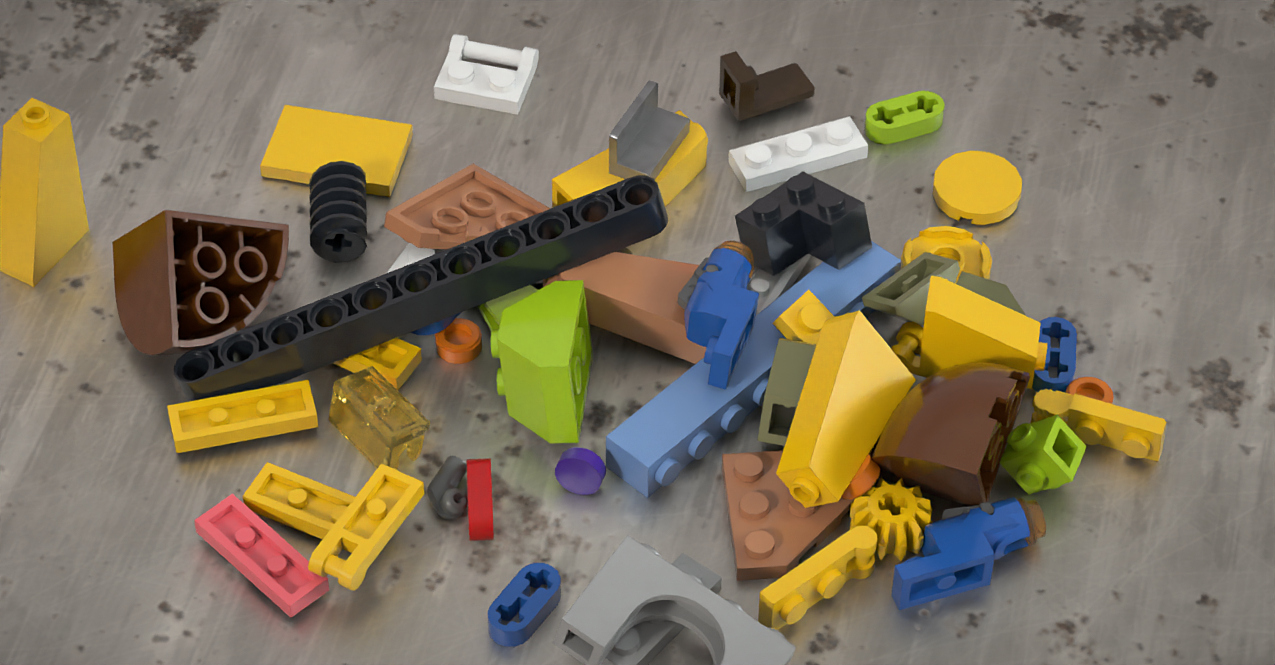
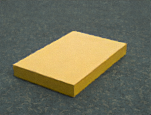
M284 105L260 164L261 176L309 184L312 174L320 166L330 162L345 161L360 166L365 172L366 193L390 197L413 136L412 124Z

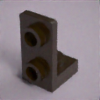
M737 51L720 56L719 95L738 122L811 98L815 94V87L796 63L757 75L752 66H747Z

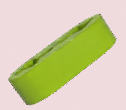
M917 91L872 104L867 109L865 115V135L869 140L877 144L887 145L935 132L943 123L944 101L934 92Z

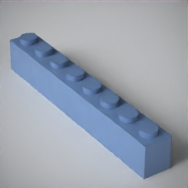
M872 241L871 249L840 270L822 262L756 315L754 328L726 390L708 384L711 365L704 363V358L701 359L606 436V468L647 498L662 486L667 487L672 484L682 469L693 460L703 458L716 441L727 432L732 433L736 431L743 423L745 417L759 406L763 407L765 391L779 338L786 339L772 323L807 290H810L834 317L860 310L868 319L869 315L875 310L864 306L862 297L901 269V260Z

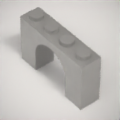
M628 535L561 619L553 644L584 665H600L624 633L631 627L644 621L661 619L680 623L694 631L707 645L714 665H788L797 648L789 643L782 633L776 629L765 627L747 615L737 603L723 599L705 587L695 575L681 571L663 559L653 547L639 543Z

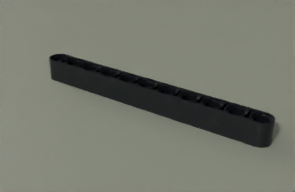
M645 175L630 177L216 340L212 344L190 350L176 361L174 375L188 402L275 386L661 233L667 226L668 215L658 183L654 178Z

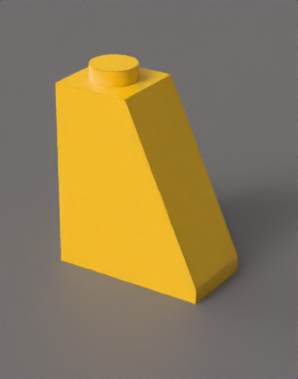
M931 276L924 318L919 374L931 376L943 369L966 363H996L1028 372L1030 379L1027 389H1032L1035 370L1044 371L1048 343L1039 342L1040 322L942 277Z

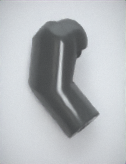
M449 456L427 488V494L436 513L450 520L461 517L468 505L466 494L462 497L457 488L467 472V464L456 456Z

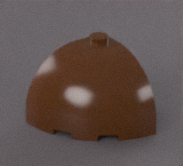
M164 210L113 241L114 285L117 310L123 330L131 344L144 354H181L212 344L216 340L234 334L248 326L268 305L269 301L267 300L273 291L275 283L283 275L288 253L289 225Z
M977 362L943 369L921 381L898 404L887 421L882 434L869 452L872 460L880 467L878 478L882 477L884 480L897 483L902 478L906 487L920 486V491L967 506H976L988 502L1001 465V458L1008 444V436L1014 427L1030 379L1029 373L1001 364Z

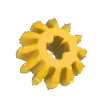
M881 477L876 484V488L871 487L863 495L854 498L850 508V517L852 518L850 530L856 526L872 528L878 538L876 550L880 561L887 554H894L902 561L906 551L919 554L920 548L923 547L925 526L933 522L931 521L932 507L930 500L922 498L920 486L906 489L902 478L895 485H889Z

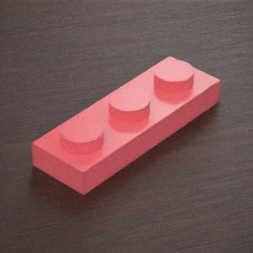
M231 494L194 520L196 533L290 618L329 591L328 578L310 572L308 569L309 561L234 494Z

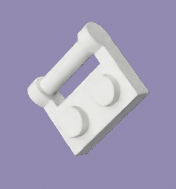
M453 34L448 55L434 85V99L518 115L537 68L539 51L530 47L517 50L468 40V36ZM465 58L514 66L518 67L516 71L464 60Z

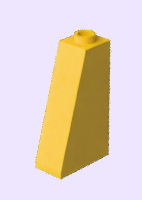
M31 98L3 125L0 178V271L35 287L89 231L70 114L35 98Z
M680 110L677 111V112H675V113L678 114V115L687 117V116H686L683 112H681ZM691 120L689 133L655 179L665 207L706 167L708 137L703 127ZM609 148L552 178V208L625 180L609 173Z
M860 310L828 318L824 322L776 472L777 476L788 487L793 498L800 502L804 508L838 502L882 434L890 416L916 380Z

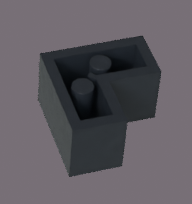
M803 171L735 215L743 256L752 265L773 276L807 254L840 270L872 248L865 203Z

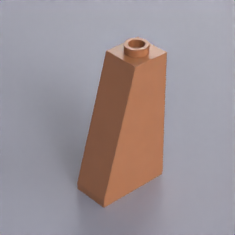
M613 252L543 280V287L554 281L583 280L589 324L694 364L698 363L705 356L707 347L700 346L687 339L684 320L685 310L677 303L679 292L693 276L694 271L699 265Z

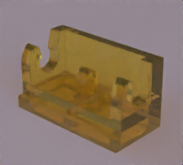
M371 366L334 381L328 420L376 468L382 463L397 470L400 464V455L406 449L407 456L412 461L417 460L422 451L425 431L429 430L430 421L383 375Z

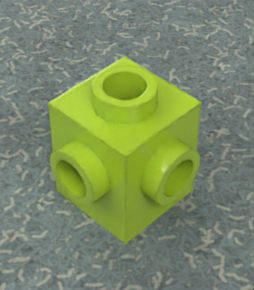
M1057 414L1030 424L1023 423L1017 426L1008 436V444L1000 464L1030 495L1046 489H1056L1063 484L1072 482L1087 446Z

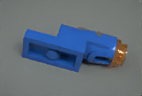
M725 241L720 246L714 248L709 258L706 257L694 271L693 276L679 292L677 303L685 310L684 320L687 339L700 346L707 347L704 363L711 365L708 384L725 390L754 328L759 293L747 290L748 283L755 269L753 253L746 245L738 241Z
M1012 497L1000 501L984 502L976 506L944 510L942 520L925 526L922 547L924 557H913L904 563L895 565L891 596L898 610L990 585L994 560L1015 550L1033 546L1036 544L1037 539L1045 537L1046 522L1040 505L1034 499L1025 501L1023 498L1015 499Z

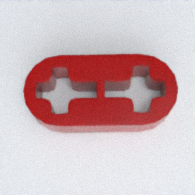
M491 458L467 459L469 541L494 540Z

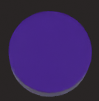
M581 447L565 450L555 468V476L558 482L568 491L579 495L595 493L600 488L606 475V466L603 460L593 451Z

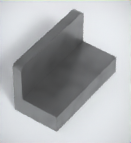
M651 80L647 82L609 135L610 174L623 179L645 175L655 180L689 133V118L658 107V83Z

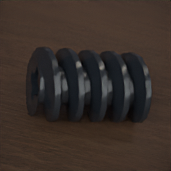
M337 161L320 166L312 174L309 181L310 246L315 254L324 260L334 263L354 260L362 255L367 247L365 242L367 237L366 174L360 166L351 162Z

